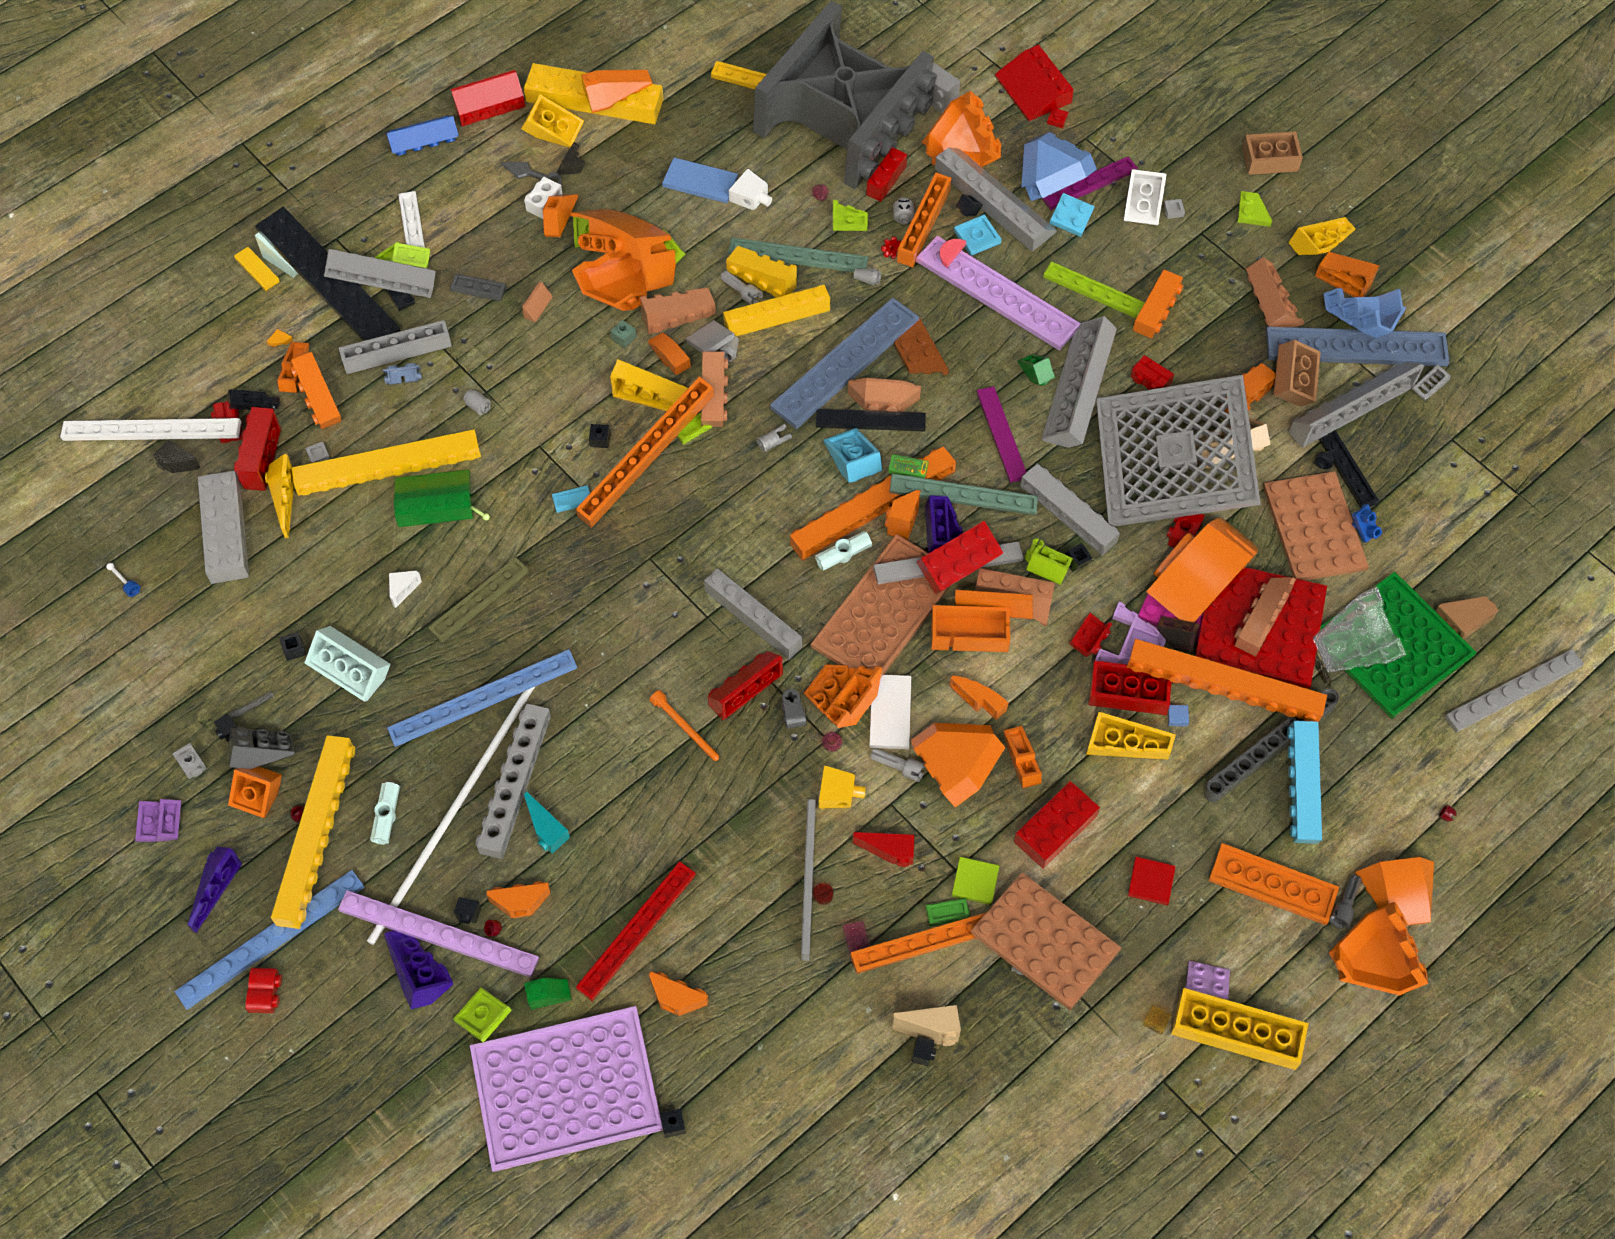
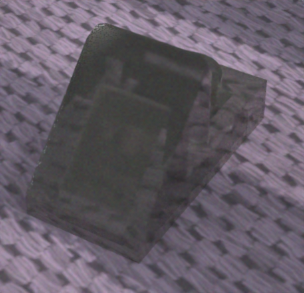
M573 142L563 158L557 174L581 173L585 161L578 157L580 154L577 152L579 144Z

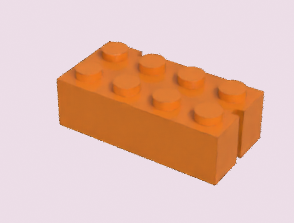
M932 606L931 650L949 651V647H952V651H1009L1010 607Z

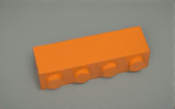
M1165 269L1162 271L1135 320L1133 331L1151 339L1155 333L1160 332L1163 325L1161 323L1162 320L1166 321L1170 311L1168 309L1170 307L1173 308L1177 300L1175 298L1176 295H1180L1183 290V277Z
M312 352L292 359L293 366L290 367L294 377L298 376L300 382L297 385L300 392H305L307 396L304 400L308 409L312 408L314 412L311 416L315 425L319 424L322 430L342 422L339 411Z

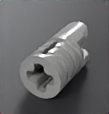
M782 424L765 435L756 438L762 452H766L792 438L791 434H786L782 438H779L777 434L787 428L786 425Z

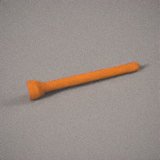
M661 690L656 691L649 701L655 707H661L713 761L719 760V755L667 703L666 695Z

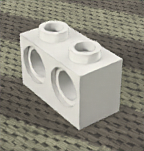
M543 177L540 182L536 183L531 193L526 195L524 200L526 211L543 219V208L548 197L562 194L561 185Z

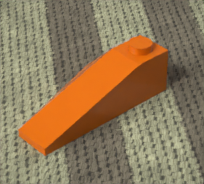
M597 70L581 74L583 90L592 113L610 109L619 100L624 101L628 95L636 94L652 85L648 70Z

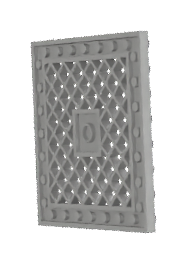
M1243 375L1096 399L1108 523L1110 525L1122 526L1261 505ZM1218 400L1223 403L1220 408L1214 406ZM1199 403L1205 406L1201 411L1195 409ZM1181 406L1186 409L1183 414L1177 412ZM1227 407H1228V409H1229V414H1227L1226 412H1224V410H1225ZM1162 409L1168 412L1164 417L1159 415ZM1209 409L1215 412L1211 418L1205 415ZM1144 412L1149 414L1146 420L1140 418ZM1191 412L1197 415L1193 420L1187 418ZM1126 415L1131 417L1127 423L1122 421ZM1172 415L1178 418L1174 423L1168 421ZM1219 416L1225 418L1221 424L1215 421ZM1154 418L1159 421L1156 426L1150 424ZM1201 418L1206 421L1203 427L1197 424ZM1136 421L1141 424L1137 429L1132 427ZM1182 422L1188 424L1184 430L1178 427ZM1229 423L1231 424V430L1226 427ZM1118 424L1123 427L1120 431L1118 429ZM1164 424L1170 427L1165 433L1160 430ZM1211 425L1217 428L1213 433L1207 430ZM1146 427L1151 430L1147 436L1141 433ZM1192 428L1198 430V432L1195 435L1193 430H1191ZM1127 430L1133 433L1129 438L1123 436ZM1222 431L1228 434L1224 439L1218 437ZM1158 434L1156 441L1152 440L1153 436ZM1203 434L1209 437L1205 442L1199 440ZM1137 437L1143 439L1139 445L1133 442ZM1231 438L1233 439V446L1228 443ZM1120 440L1125 442L1121 447ZM1213 440L1219 443L1215 449L1209 446ZM1147 443L1153 446L1149 451L1143 448ZM1195 444L1200 446V448L1197 451ZM1129 446L1134 448L1130 454L1125 452ZM1223 447L1229 449L1226 455L1220 453ZM1157 450H1158V457H1156L1155 455H1153ZM1205 450L1211 453L1207 458L1201 456ZM1139 452L1145 455L1141 460L1135 458ZM1233 454L1235 455V461L1230 459ZM1121 455L1126 458L1123 462L1121 459ZM1215 456L1221 459L1217 465L1211 462ZM1149 458L1155 461L1151 467L1145 464ZM1197 459L1202 462L1198 468L1196 467L1198 465ZM1131 461L1136 464L1132 470L1126 467ZM1225 463L1231 465L1228 471L1222 469ZM1158 466L1160 467V471H1162L1161 473L1155 471V469ZM1206 466L1212 468L1209 474L1203 471ZM1140 468L1146 470L1142 476L1137 474ZM1188 468L1194 471L1190 477L1184 474ZM1235 470H1237V477L1232 475ZM1123 471L1127 473L1125 478H1123ZM1169 472L1175 474L1171 480L1165 477ZM1217 472L1223 475L1219 481L1213 478ZM1151 474L1157 477L1152 483L1146 480ZM1198 475L1204 478L1200 484L1194 481ZM1132 477L1138 480L1134 485L1128 483ZM1179 478L1185 480L1181 487L1176 484ZM1227 479L1234 482L1230 487L1224 485ZM1161 481L1166 483L1163 489L1157 487ZM1209 481L1214 484L1211 490L1205 488ZM1142 484L1148 486L1144 492L1138 489ZM1190 484L1196 487L1192 493L1186 490ZM1124 486L1129 489L1126 494ZM1171 487L1177 490L1173 496L1167 493ZM1152 490L1158 493L1154 499L1148 496ZM1134 493L1140 496L1135 502L1130 499Z

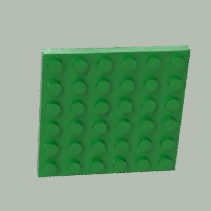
M1393 572L1323 624L1320 628L1318 644L1391 719L1421 698L1477 653L1396 572Z

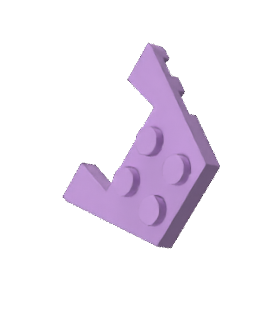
M1119 602L1112 619L1131 626L1119 655L1100 649L1095 660L1127 664L1135 639L1164 647L1168 636L1149 622H1144L1138 617L1137 613L1131 612L1125 607V604Z

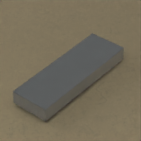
M455 274L450 286V290L453 292L496 301H502L507 288L504 283Z

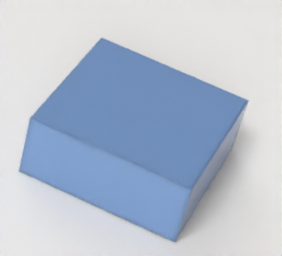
M1170 705L1168 709V726H1188V705Z

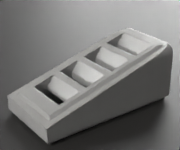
M1437 364L1412 387V390L1426 401L1450 380L1451 375ZM1434 375L1438 376L1441 379V381L1436 379ZM1429 379H1432L1436 383V385L1431 383ZM1424 383H1427L1432 389L1427 388ZM1422 387L1427 394H1424L1418 388Z

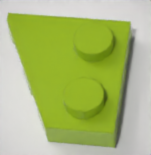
M1241 191L1237 222L1271 227L1272 219L1259 194Z
M833 200V231L868 230L867 212L857 210L850 205H847V207L838 204V200Z

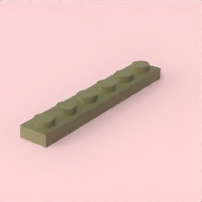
M515 557L429 626V631L443 643L528 574V568Z

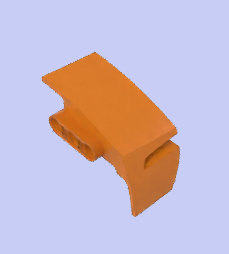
M597 209L570 213L573 217L589 220V233L581 234L578 238V244L581 249L604 253H630L634 259H638L641 262L646 291L673 285L676 261L675 251L667 249L664 244L665 241L672 240L668 233L642 219L615 210Z

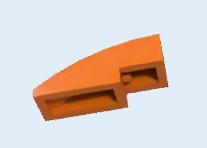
M663 332L647 340L666 367L669 366L675 376L691 368L690 358L678 344Z
M291 342L281 363L282 371L277 379L279 391L298 392L299 387L297 383L300 381L298 376L294 377L290 367L293 366L291 360L307 354L310 347L309 343Z
M955 675L950 678L949 686L976 712L984 708L997 720L1007 711L1009 702L990 688L967 678Z
M1023 726L1003 730L1022 788L1042 784V773L1035 760L1034 750Z

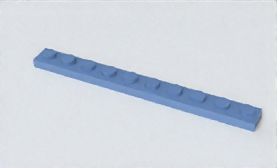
M566 650L387 727L395 747L575 670L577 665L570 650Z
M353 870L349 871L312 897L311 902L307 904L306 919L302 922L300 929L279 927L274 923L174 992L188 1010L339 906L346 891L353 893L361 891L364 888L363 884Z

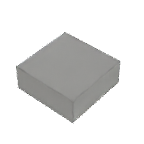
M1181 199L1164 201L1163 206L1167 219L1184 217L1185 210Z
M323 441L305 448L311 463L330 460Z

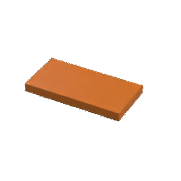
M970 590L955 591L956 606L1010 607L1011 618L1033 619V595Z

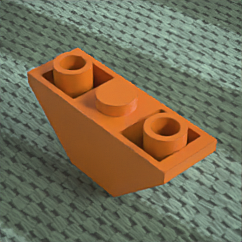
M559 194L548 197L543 208L545 237H561L570 213L578 199L577 194Z
M542 881L526 886L516 884L511 888L495 887L487 891L489 902L511 918L533 915L550 895L549 884Z
M650 972V982L661 1009L681 1016L708 1005V995H706L705 991L699 988L691 989L680 980H670L664 973Z

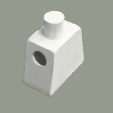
M749 169L729 189L730 202L751 210H755L760 203L768 207L772 202V197L768 195L767 183Z

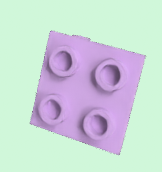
M1189 961L1187 985L1185 988L1228 1000L1230 970Z

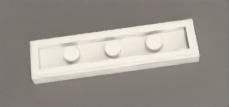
M416 191L400 193L398 195L406 245L425 248Z

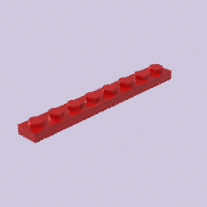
M679 861L579 982L576 990L593 1002L694 879L696 873Z

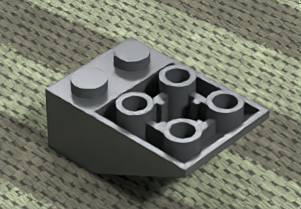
M245 727L231 728L227 747L229 767L252 769L294 755L295 751L291 733L285 731L271 732L265 729L251 730Z

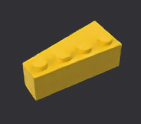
M737 246L726 259L728 272L742 278L747 283L757 286L760 290L772 294L775 298L792 294L797 287L796 265L791 264L787 266L784 265V261H772L770 256L763 255L761 257L758 256L757 252Z
M617 359L610 376L613 397L667 411L688 389L683 385Z

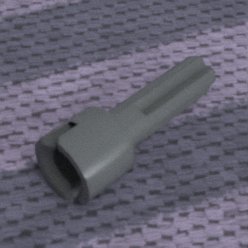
M1351 875L1341 902L1334 906L1329 922L1339 929L1344 928V925L1348 929L1354 916L1353 902L1362 881L1360 876Z

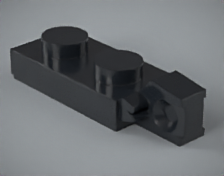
M233 389L227 392L230 409L251 410V407L278 409L280 405L279 397H269L265 392Z

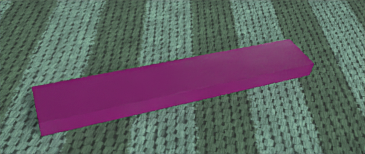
M1129 156L1094 171L1086 178L1042 198V200L1051 211L1056 209L1063 193L1078 199L1131 175L1132 169L1137 170L1138 167Z
M995 387L979 389L976 394L1009 483L1021 481L1022 476L1027 472Z

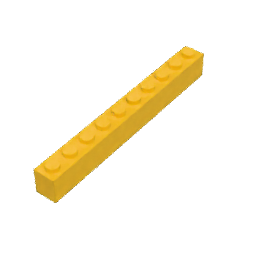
M474 429L292 467L291 470L294 487L298 496L357 483L362 484L375 479L381 480L394 475L400 476L404 473L419 472L423 469L437 468L442 465L456 464L461 461L480 458L481 455Z
M326 736L271 915V919L276 926L300 929L302 922L306 919V907L311 902L312 887L318 879L317 871L323 862L324 847H327L329 842V830L333 828L334 814L339 809L340 804L339 797L345 788L344 780L350 772V760L355 755V746H353L350 738Z

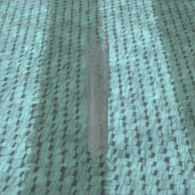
M265 693L268 695H261V697L256 698L258 700L239 707L242 709L230 712L232 713L230 718L233 720L235 719L234 717L237 718V716L244 714L243 712L249 711L253 707L270 700L269 698L274 697L273 693Z

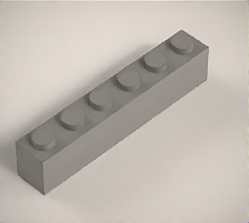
M328 249L324 276L431 298L435 271Z
M445 320L339 347L346 374L452 347Z
M1036 464L1022 476L1020 486L1030 495L1038 496V502L1103 556L1118 542L1120 533L1117 528L1107 523L1102 515L1094 512L1086 502L1081 501L1073 491L1068 490L1059 479H1055L1046 468Z
M716 569L704 580L705 592L788 660L802 648V636L719 569Z

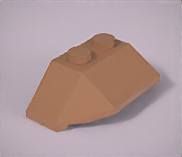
M862 378L855 381L849 380L848 394L864 410L903 412L920 399L921 386L902 380Z

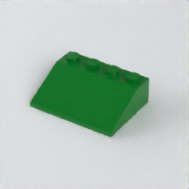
M470 470L395 478L394 512L398 527L473 519Z

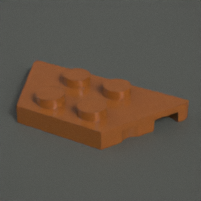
M920 318L894 342V347L908 373L932 374V372H943V375H948L949 370Z

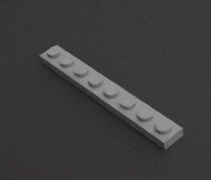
M1571 649L1446 714L1444 718L1455 733L1582 668L1584 663L1574 650Z

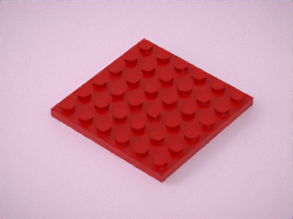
M1245 567L1203 612L1195 656L1310 689L1327 585L1296 579L1287 601L1259 652L1254 656L1235 647L1237 639L1234 637L1239 627L1243 629L1245 626L1243 620L1247 613H1252L1253 609L1251 606L1255 598L1260 599L1261 594L1259 592L1263 584H1268L1271 578H1287V576Z

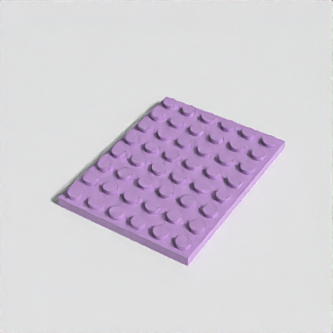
M636 1006L470 1045L493 1172L663 1131Z

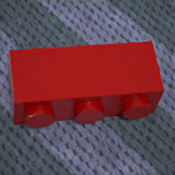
M893 147L867 181V196L882 202L906 168V153Z

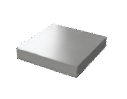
M713 320L688 336L686 341L701 353L703 351L714 352L733 340L735 336L732 331Z

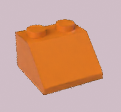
M915 490L895 499L892 507L888 506L885 516L887 535L895 537L897 534L909 540L919 511L920 490Z
M260 766L252 769L236 768L234 770L228 805L265 818L279 793L282 774Z

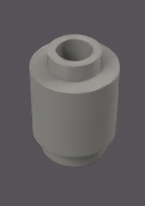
M471 389L464 395L463 400L465 404L477 414L482 415L490 410V400L477 390Z

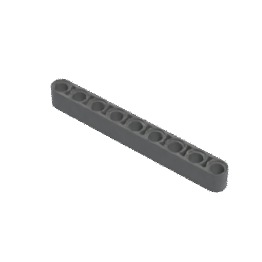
M1326 689L1321 692L1326 694L1327 699L1332 703L1326 701L1324 713L1320 720L1332 712L1339 701V694L1334 689ZM1289 717L1210 779L1204 790V797L1210 802H1217L1289 746L1290 739L1283 732H1287L1288 727L1294 721L1305 720ZM1268 743H1273L1276 747H1271ZM1254 754L1260 755L1261 758H1256ZM1239 765L1245 766L1247 770L1240 768ZM1228 776L1232 778L1233 781H1228L1225 777ZM1210 788H1215L1218 792L1215 793Z

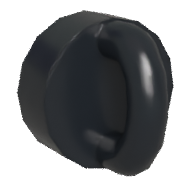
M1331 450L1320 452L1316 455L1315 465L1317 467L1330 469L1333 466L1334 457Z

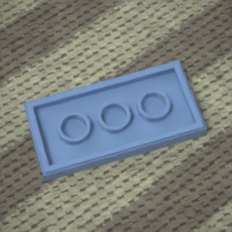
M673 158L662 184L665 188L728 203L729 189L738 180V174Z

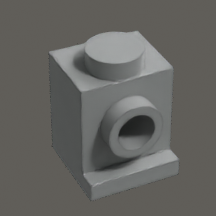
M190 743L173 753V756L189 779L200 775L206 769Z

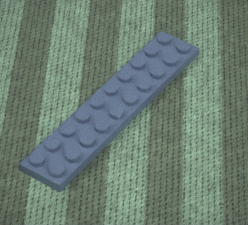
M892 298L772 402L770 409L797 429L817 409H820L843 389L849 380H853L894 344L902 334L919 320V316Z
M1267 327L1268 360L1277 361L1279 345L1296 340L1320 351V362L1393 365L1412 362L1421 363L1424 366H1436L1437 364L1439 366H1448L1449 364L1446 333L1392 331V333L1375 338L1359 330L1292 327Z

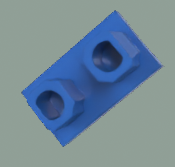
M1368 504L1362 505L1360 510L1352 514V526L1358 529L1362 542L1367 543L1371 538L1377 539L1383 533L1381 527L1376 525L1377 516L1375 512L1370 510Z

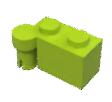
M1038 538L1033 539L1031 547L1026 551L1024 557L1029 562L1026 570L1061 585L1073 558L1047 546L1043 547L1044 542L1042 540L1037 544Z

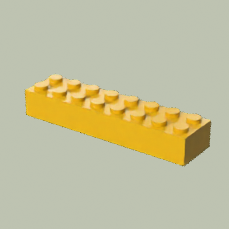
M533 63L524 86L526 102L534 103L541 94L564 109L592 113L583 90L581 74L587 72ZM652 84L636 94L628 95L624 101L619 100L610 109L592 114L656 124L663 102L662 85Z

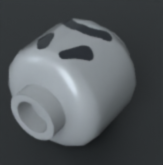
M904 197L894 202L892 207L894 220L901 224L911 222L915 215L914 202Z

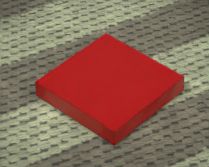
M1135 857L1128 896L1168 906L1176 866Z

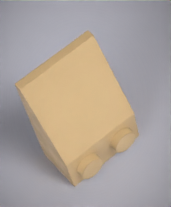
M957 1005L893 1013L892 1030L916 1038L919 1036L934 1040V1044L952 1046L955 1042H958L961 1031Z

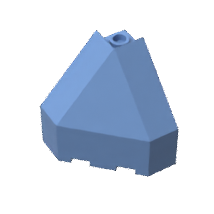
M1051 132L1036 136L1024 144L1022 187L1025 186L1031 201L1051 195L1086 178L1097 170L1091 153L1085 150L1082 151L1076 148V145L1055 137V134Z
M1341 288L1324 293L1325 307L1328 312L1357 328L1359 331L1375 338L1392 333L1406 309L1402 304L1400 289L1375 297L1344 298L1343 289Z

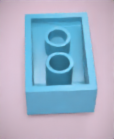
M857 428L824 439V444L840 473L849 483L882 471L880 452Z

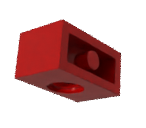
M1196 514L1176 517L1173 521L1176 523L1175 527H1170L1166 536L1169 538L1167 545L1175 548L1188 533L1196 537L1205 515Z

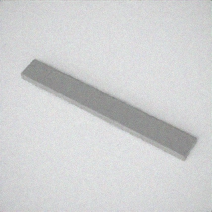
M1019 542L1001 544L1000 547L1004 554L983 567L1023 561ZM922 557L873 565L877 585L925 577L916 563Z
M813 799L807 801L802 961L810 960L816 800Z

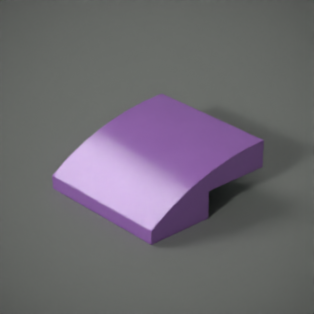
M181 800L139 801L135 841L155 842L178 839Z

